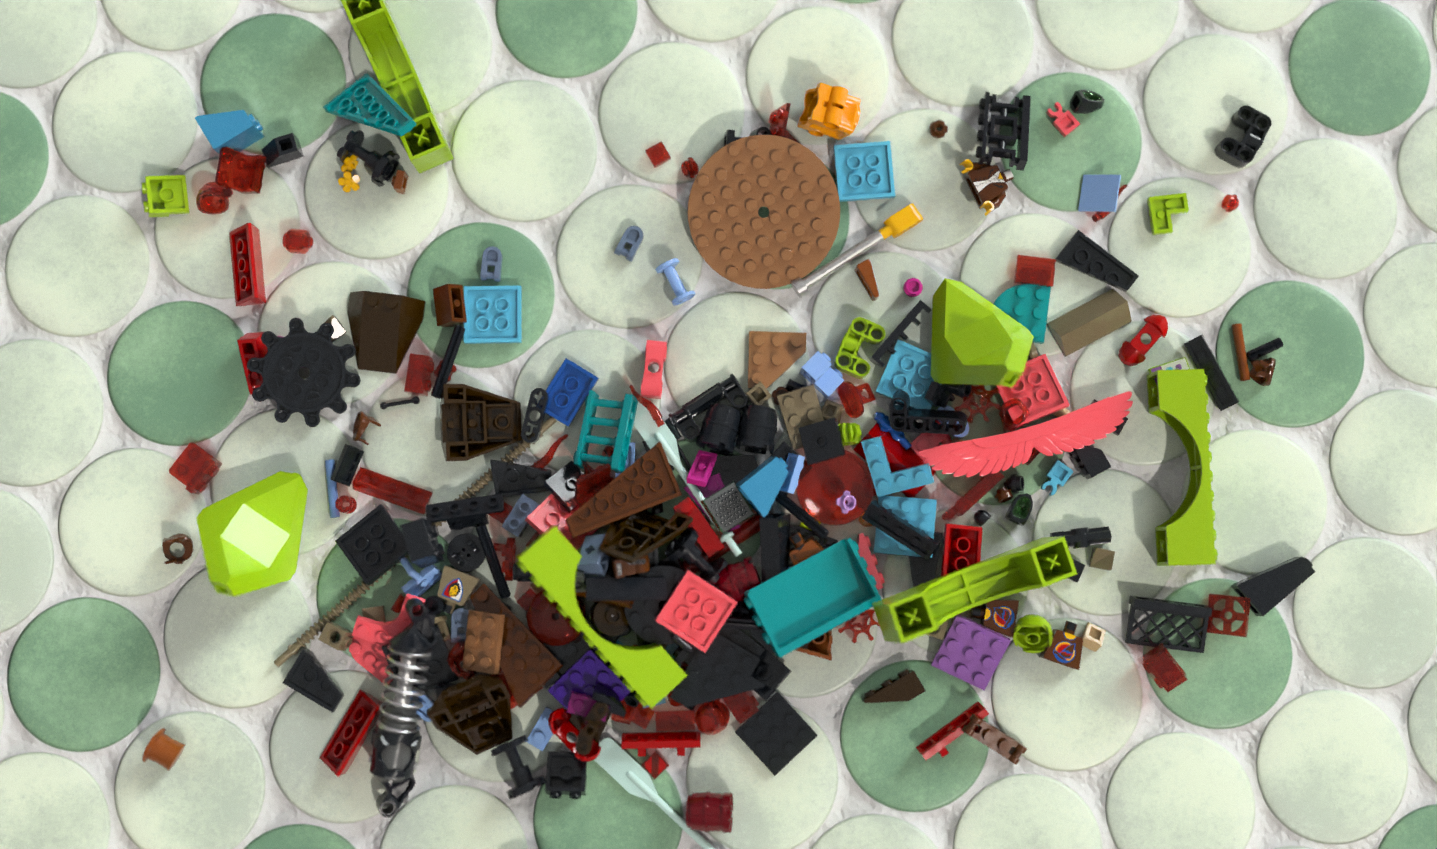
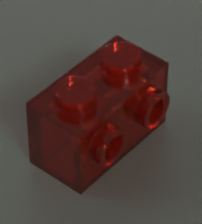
M410 353L404 392L411 395L428 397V392H430L432 385L430 377L434 371V361L430 356Z
M1162 643L1143 655V667L1148 673H1153L1156 677L1154 680L1161 689L1164 687L1167 692H1170L1187 680L1185 671Z
M747 692L722 698L739 724L759 711L757 707L759 702L754 695L749 696Z

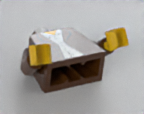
M969 159L959 163V165L965 167L961 172L963 174L967 173L965 180L979 208L986 209L984 215L987 216L991 211L999 208L1006 197L1005 192L1008 189L1006 182L1014 179L1012 171L1008 169L1000 172L997 165L992 166L986 163L978 165V162H971Z

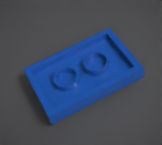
M566 358L546 389L549 395L546 414L569 427L589 395V390L594 388L599 378ZM538 402V404L536 405V407H538V408H540V409H542V407H543V406H539V402Z

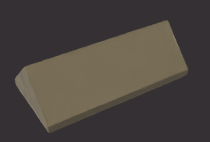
M1111 289L1047 323V326L1063 355L1066 357L1132 322L1128 301L1117 291Z

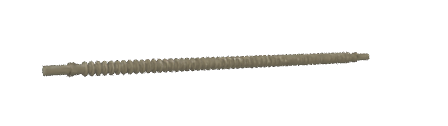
M552 416L543 423L539 438L544 436L543 433L557 422ZM533 432L528 436V440H530L531 437H535V434ZM522 439V443L518 442V446H514V450H509L510 453L505 454V458L501 457V461L513 463V459H518L517 456L522 455V451L526 452V448H530V444ZM489 468L488 473L484 472V476H480V480L476 479V483H472L471 488L467 487L468 490L463 491L464 494H459V498L454 500L468 499L476 496V492L480 493V489H484L485 484L488 485L489 481H493L492 469ZM446 521L434 522L432 524L436 525L438 529V526H442V522L446 523ZM361 581V585H357V589L353 588L352 593L348 592L349 596H344V600H340V604L336 603L335 608L331 607V611H327V615L322 616L323 619H318L319 622H315L314 627L310 626V630L305 631L306 634H301V638H297L295 643L290 644L287 647L288 649L274 661V664L280 667L292 655H296L301 647H306V643H310V639L313 640L314 635L318 636V632L323 631L327 622L335 621L336 616L340 617V613H344L345 608L349 609L348 605H353V601L356 602L357 597L361 598V594H365V590H370V586Z

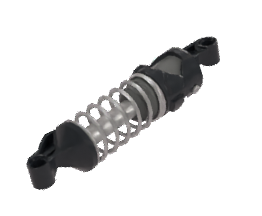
M418 598L408 600L405 605V609L411 619V624L401 633L389 639L388 649L391 652L387 655V659L392 664L385 667V672L389 677L383 680V684L387 688L381 693V697L385 702L379 706V710L383 715L377 719L376 728L372 731L371 744L373 751L368 758V762L371 763L370 772L386 787V791L376 800L379 813L386 818L393 816L402 803H407L408 794L416 783L413 772L417 769L418 762H415L416 752L420 749L422 739L419 733L420 726L417 724V721L421 720V716L416 714V709L422 708L423 704L410 699L411 696H423L425 694L424 690L412 687L413 683L421 684L427 682L425 677L414 675L415 670L425 671L429 669L428 665L416 662L417 657H430L432 647L437 642V634L434 628L436 615L428 613L426 606ZM420 605V610L412 613V608ZM391 655H401L400 662L391 659ZM399 666L398 675L389 672V668ZM397 679L396 687L389 686L387 681ZM391 691L395 692L394 700H389L385 697V694ZM385 803H391L389 807L382 808Z

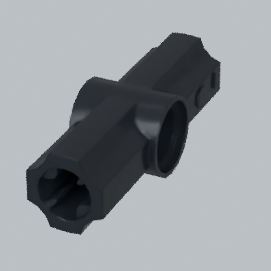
M1109 526L1091 529L1086 527L1050 533V537L1064 536L1068 548L1073 547V549L1091 547L1090 545L1108 544L1111 543L1112 538Z

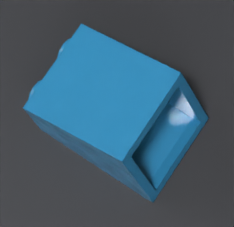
M245 110L195 117L213 149L225 160L265 137L261 132L263 127L252 114L248 115Z
M770 456L735 485L759 516H767L789 473L786 470L788 465L781 457Z

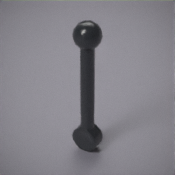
M415 396L410 400L392 403L382 402L380 408L386 409L387 407L409 403L419 404L420 398Z

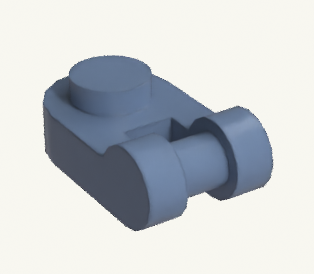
M638 226L628 227L614 253L619 256L623 255L626 257V260L632 262L644 238L641 228ZM626 243L632 246L630 251L624 248Z
M491 246L483 252L481 280L494 279V281L500 282L502 253L497 247ZM488 266L495 267L494 272L488 271Z
M458 608L452 613V643H458L466 639L469 611L466 608ZM465 627V633H459L458 628Z

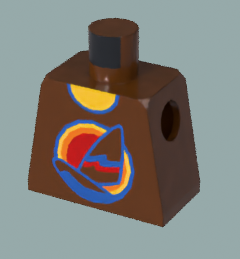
M993 600L984 603L983 607L976 606L972 608L971 617L981 619V625L1006 637L1013 638L1019 601Z
M1066 621L1063 631L1053 629L1052 645L1046 647L1039 657L1079 670L1083 638L1074 635L1077 624Z

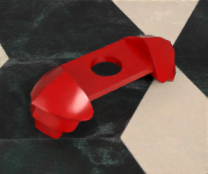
M1150 315L1144 319L1146 322L1145 326L1130 342H1123L1122 347L1119 349L1118 356L1123 364L1135 366L1146 359L1144 355L1161 336L1165 338L1167 334L1168 322L1166 317ZM1142 334L1150 335L1151 342L1149 344L1141 342L1140 337Z
M562 707L551 712L548 719L551 732L573 752L577 759L585 762L596 759L601 751L599 743L595 742L592 738L591 751L586 755L579 754L575 747L576 742L571 743L566 737L567 733L572 732L576 735L577 741L579 731L569 722L571 714Z

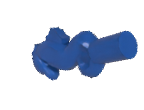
M876 412L874 414V419L879 424L881 431L890 432L891 437L898 441L906 451L912 447L905 438L904 432L892 429L888 420L889 416L883 412Z

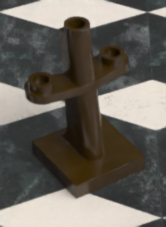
M599 701L594 703L586 717L569 713L571 714L569 722L579 731L575 744L579 754L586 755L591 751L592 738L598 743L611 715L608 705ZM607 715L605 722L601 721ZM569 732V733H568V734H570V735L576 737V735H575L574 733H572V732Z

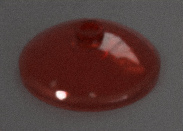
M544 589L532 599L528 607L527 622L529 629L544 644L550 646L566 645L575 640L582 631L578 633L569 623L572 619L569 616L565 618L557 610L558 604L556 601L551 603L543 594ZM576 596L578 607L586 621L585 606L580 597ZM557 612L559 614L558 620L552 618L553 613Z

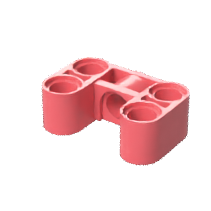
M647 340L641 397L661 399L663 386L662 372L663 363L666 361L667 342ZM651 364L659 366V370L655 373H651L648 368Z

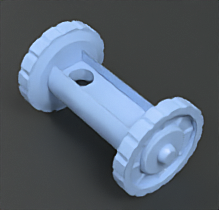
M677 258L666 261L655 269L657 274L665 273L676 295V298L672 300L673 306L682 304L696 295L693 290L686 291L675 269V266L679 264Z

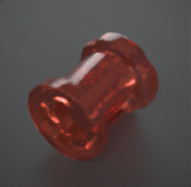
M344 495L336 500L335 506L339 512L350 514L356 510L357 502L353 497ZM343 503H350L349 506L343 507Z

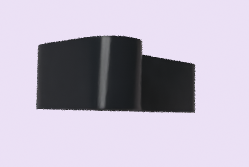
M902 390L895 392L891 399L890 426L895 431L954 435L965 431L968 418L964 412L910 408L908 393ZM896 400H901L904 404H898ZM896 418H902L904 421L900 422ZM915 419H921L923 423H919ZM934 420H940L942 424H938Z

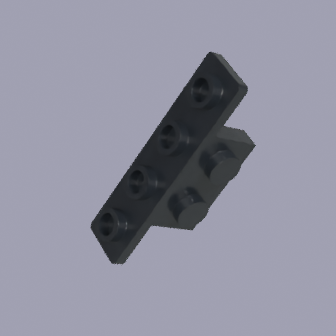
M503 494L426 505V520L431 523L447 521L451 530H462L467 527L489 524L487 514L504 512Z

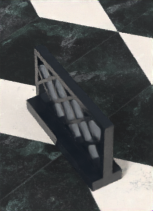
M1130 596V611L1125 643L1204 653L1209 616H1212L1211 607L1202 604ZM1135 610H1142L1147 616L1140 622H1137L1134 618ZM1157 613H1162L1166 619L1157 625L1151 617ZM1181 615L1185 622L1176 627L1171 619ZM1197 617L1203 618L1202 626L1198 629H1195L1190 623ZM1150 619L1155 627L1146 633L1141 625ZM1169 622L1174 630L1165 636L1160 628ZM1188 624L1194 632L1184 638L1179 630ZM1137 628L1144 634L1138 640L1131 639L1132 632ZM1158 630L1163 638L1158 642H1152L1149 636ZM1175 633H1178L1182 638V641L1177 645L1171 644L1168 640ZM1197 635L1200 639L1199 648L1191 647L1187 641Z

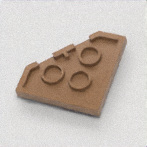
M749 331L748 389H751L760 381L768 389L772 383L806 353V333Z

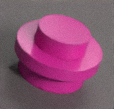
M910 278L904 283L903 289L909 297H916L922 292L923 286L918 279Z

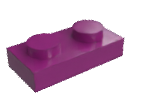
M572 691L567 712L586 717L597 701L593 700L592 696ZM607 715L601 721L605 722Z

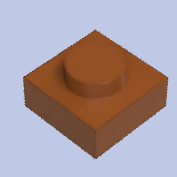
M397 170L396 175L392 178V186L400 194H405L408 175L405 171Z

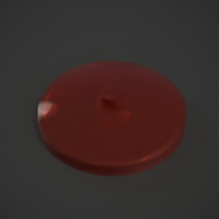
M845 450V456L810 466L806 460L800 472L796 488L797 499L802 509L819 523L829 526L848 524L860 517L871 502L873 480L870 470L861 458ZM847 490L850 491V495L855 497L856 506L847 514H843L840 506L836 505V499L840 498L843 492Z

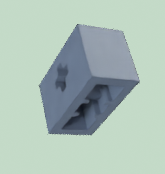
M522 494L501 527L521 538L529 525L525 519L540 504Z
M606 534L585 536L584 542L581 545V559L577 566L579 572H584L585 578L605 577L611 556L599 550Z

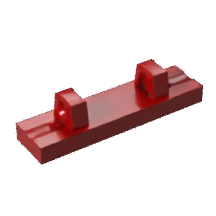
M976 702L919 744L916 749L926 761L936 753H939L942 757L946 756L949 752L945 747L964 733L962 729L965 725L969 724L972 714L983 719L989 715L988 711L979 702Z
M700 731L622 733L621 745L622 749H638V757L646 756V749L677 748V756H685V748L701 747Z

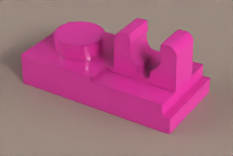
M699 450L688 473L687 483L706 487L716 463L717 454Z

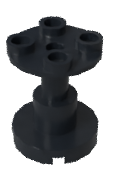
M350 131L346 137L347 142L344 147L338 150L337 157L343 163L346 157H350L352 154L365 162V167L373 171L371 181L379 187L384 186L383 181L386 180L388 182L398 168L399 162L396 160L400 159L399 154L393 150L388 151L384 155L377 151L370 152L361 146L364 140L363 131Z
M692 527L685 529L679 534L681 537L678 540L674 538L668 545L665 556L671 561L682 558L689 565L693 563L701 571L698 577L713 585L720 578L718 574L727 566L728 562L723 557H720L709 563L701 555L702 550L695 544L699 533Z
M525 735L491 750V756L505 752L513 771L510 772L515 787L507 791L509 799L534 790L535 786L539 787L546 783L543 775L533 778L528 764L523 765L516 746L528 741Z

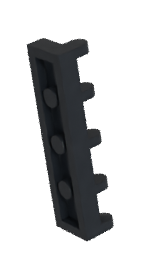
M920 300L869 360L873 364L877 363L880 367H883L885 364L880 358L886 351L894 355L896 351L891 347L899 336L907 340L908 336L904 333L905 329L911 322L919 326L920 321L916 319L917 315L922 310L930 313L932 311L931 308Z
M1203 334L1185 343L1184 345L1197 369H1204V374L1207 375V387L1220 411L1238 403L1239 399L1236 397Z
M874 499L869 504L862 518L928 561L940 541H935L926 535L925 531H920L910 525L908 520H903L892 513L891 509L887 510Z

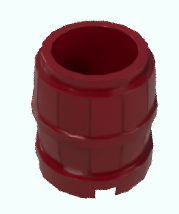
M751 556L744 558V561L727 564L718 574L720 578L714 583L715 588L735 601L744 600L746 598L744 592L761 584L756 566L750 563L753 561Z
M706 792L688 795L686 806L687 828L696 831L731 833L733 824V794L728 792L723 794Z

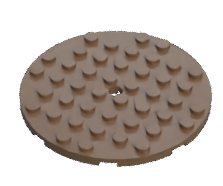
M754 135L740 138L727 144L706 161L691 188L688 202V222L691 236L700 255L718 274L729 281L750 288H777L791 284L792 281L799 277L802 279L812 272L827 256L839 228L840 201L835 182L829 170L812 151L796 141L781 136ZM761 207L769 209V215L766 218H762L758 214Z

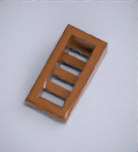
M867 259L856 266L855 272L872 301H875L879 297V292L871 261Z

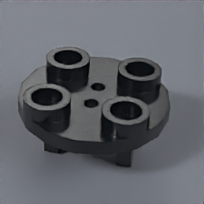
M470 533L454 537L447 549V557L450 564L455 569L463 572L479 568L486 557L479 537Z

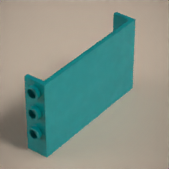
M844 538L744 592L746 597L744 602L748 609L752 608L755 614L752 616L755 624L758 627L761 626L764 632L761 635L767 645L770 644L777 657L780 658L870 609L873 607L872 603L882 600L875 587L877 582L873 575H869L866 569L868 568L867 562L863 557H860L858 553L859 547L855 540Z

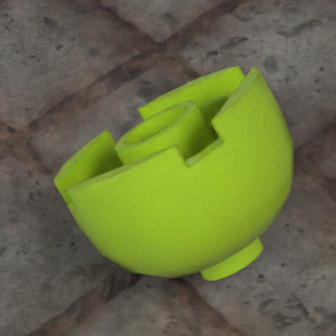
M1029 614L1021 617L1015 624L1013 641L1017 647L1019 645L1023 648L1024 652L1040 653L1045 651L1046 647L1052 645V628L1044 617Z

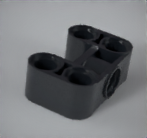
M1247 105L1242 106L1232 115L1233 124L1244 130L1245 135L1242 141L1239 142L1228 137L1215 147V154L1218 158L1237 168L1245 167L1254 159L1272 124L1270 117ZM1240 113L1245 115L1246 120L1241 118ZM1257 122L1262 124L1263 129L1258 127ZM1223 145L1229 148V152L1224 150ZM1240 154L1245 156L1246 161L1240 158Z

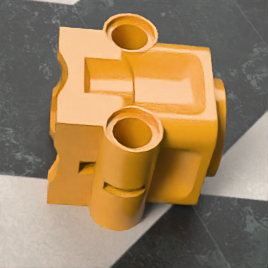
M819 83L816 88L806 91L804 110L799 117L797 127L808 130V133L814 136L822 137L826 135L841 140L851 135L855 130L860 117L859 106L861 100L848 95V90L843 87H832Z

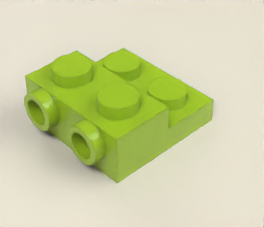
M185 175L145 176V183H141L142 194L147 196V201H143L144 212H148L149 217L189 214Z

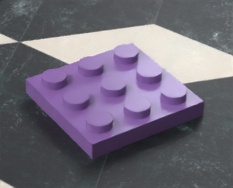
M958 614L950 625L931 662V666L985 690L1011 640Z

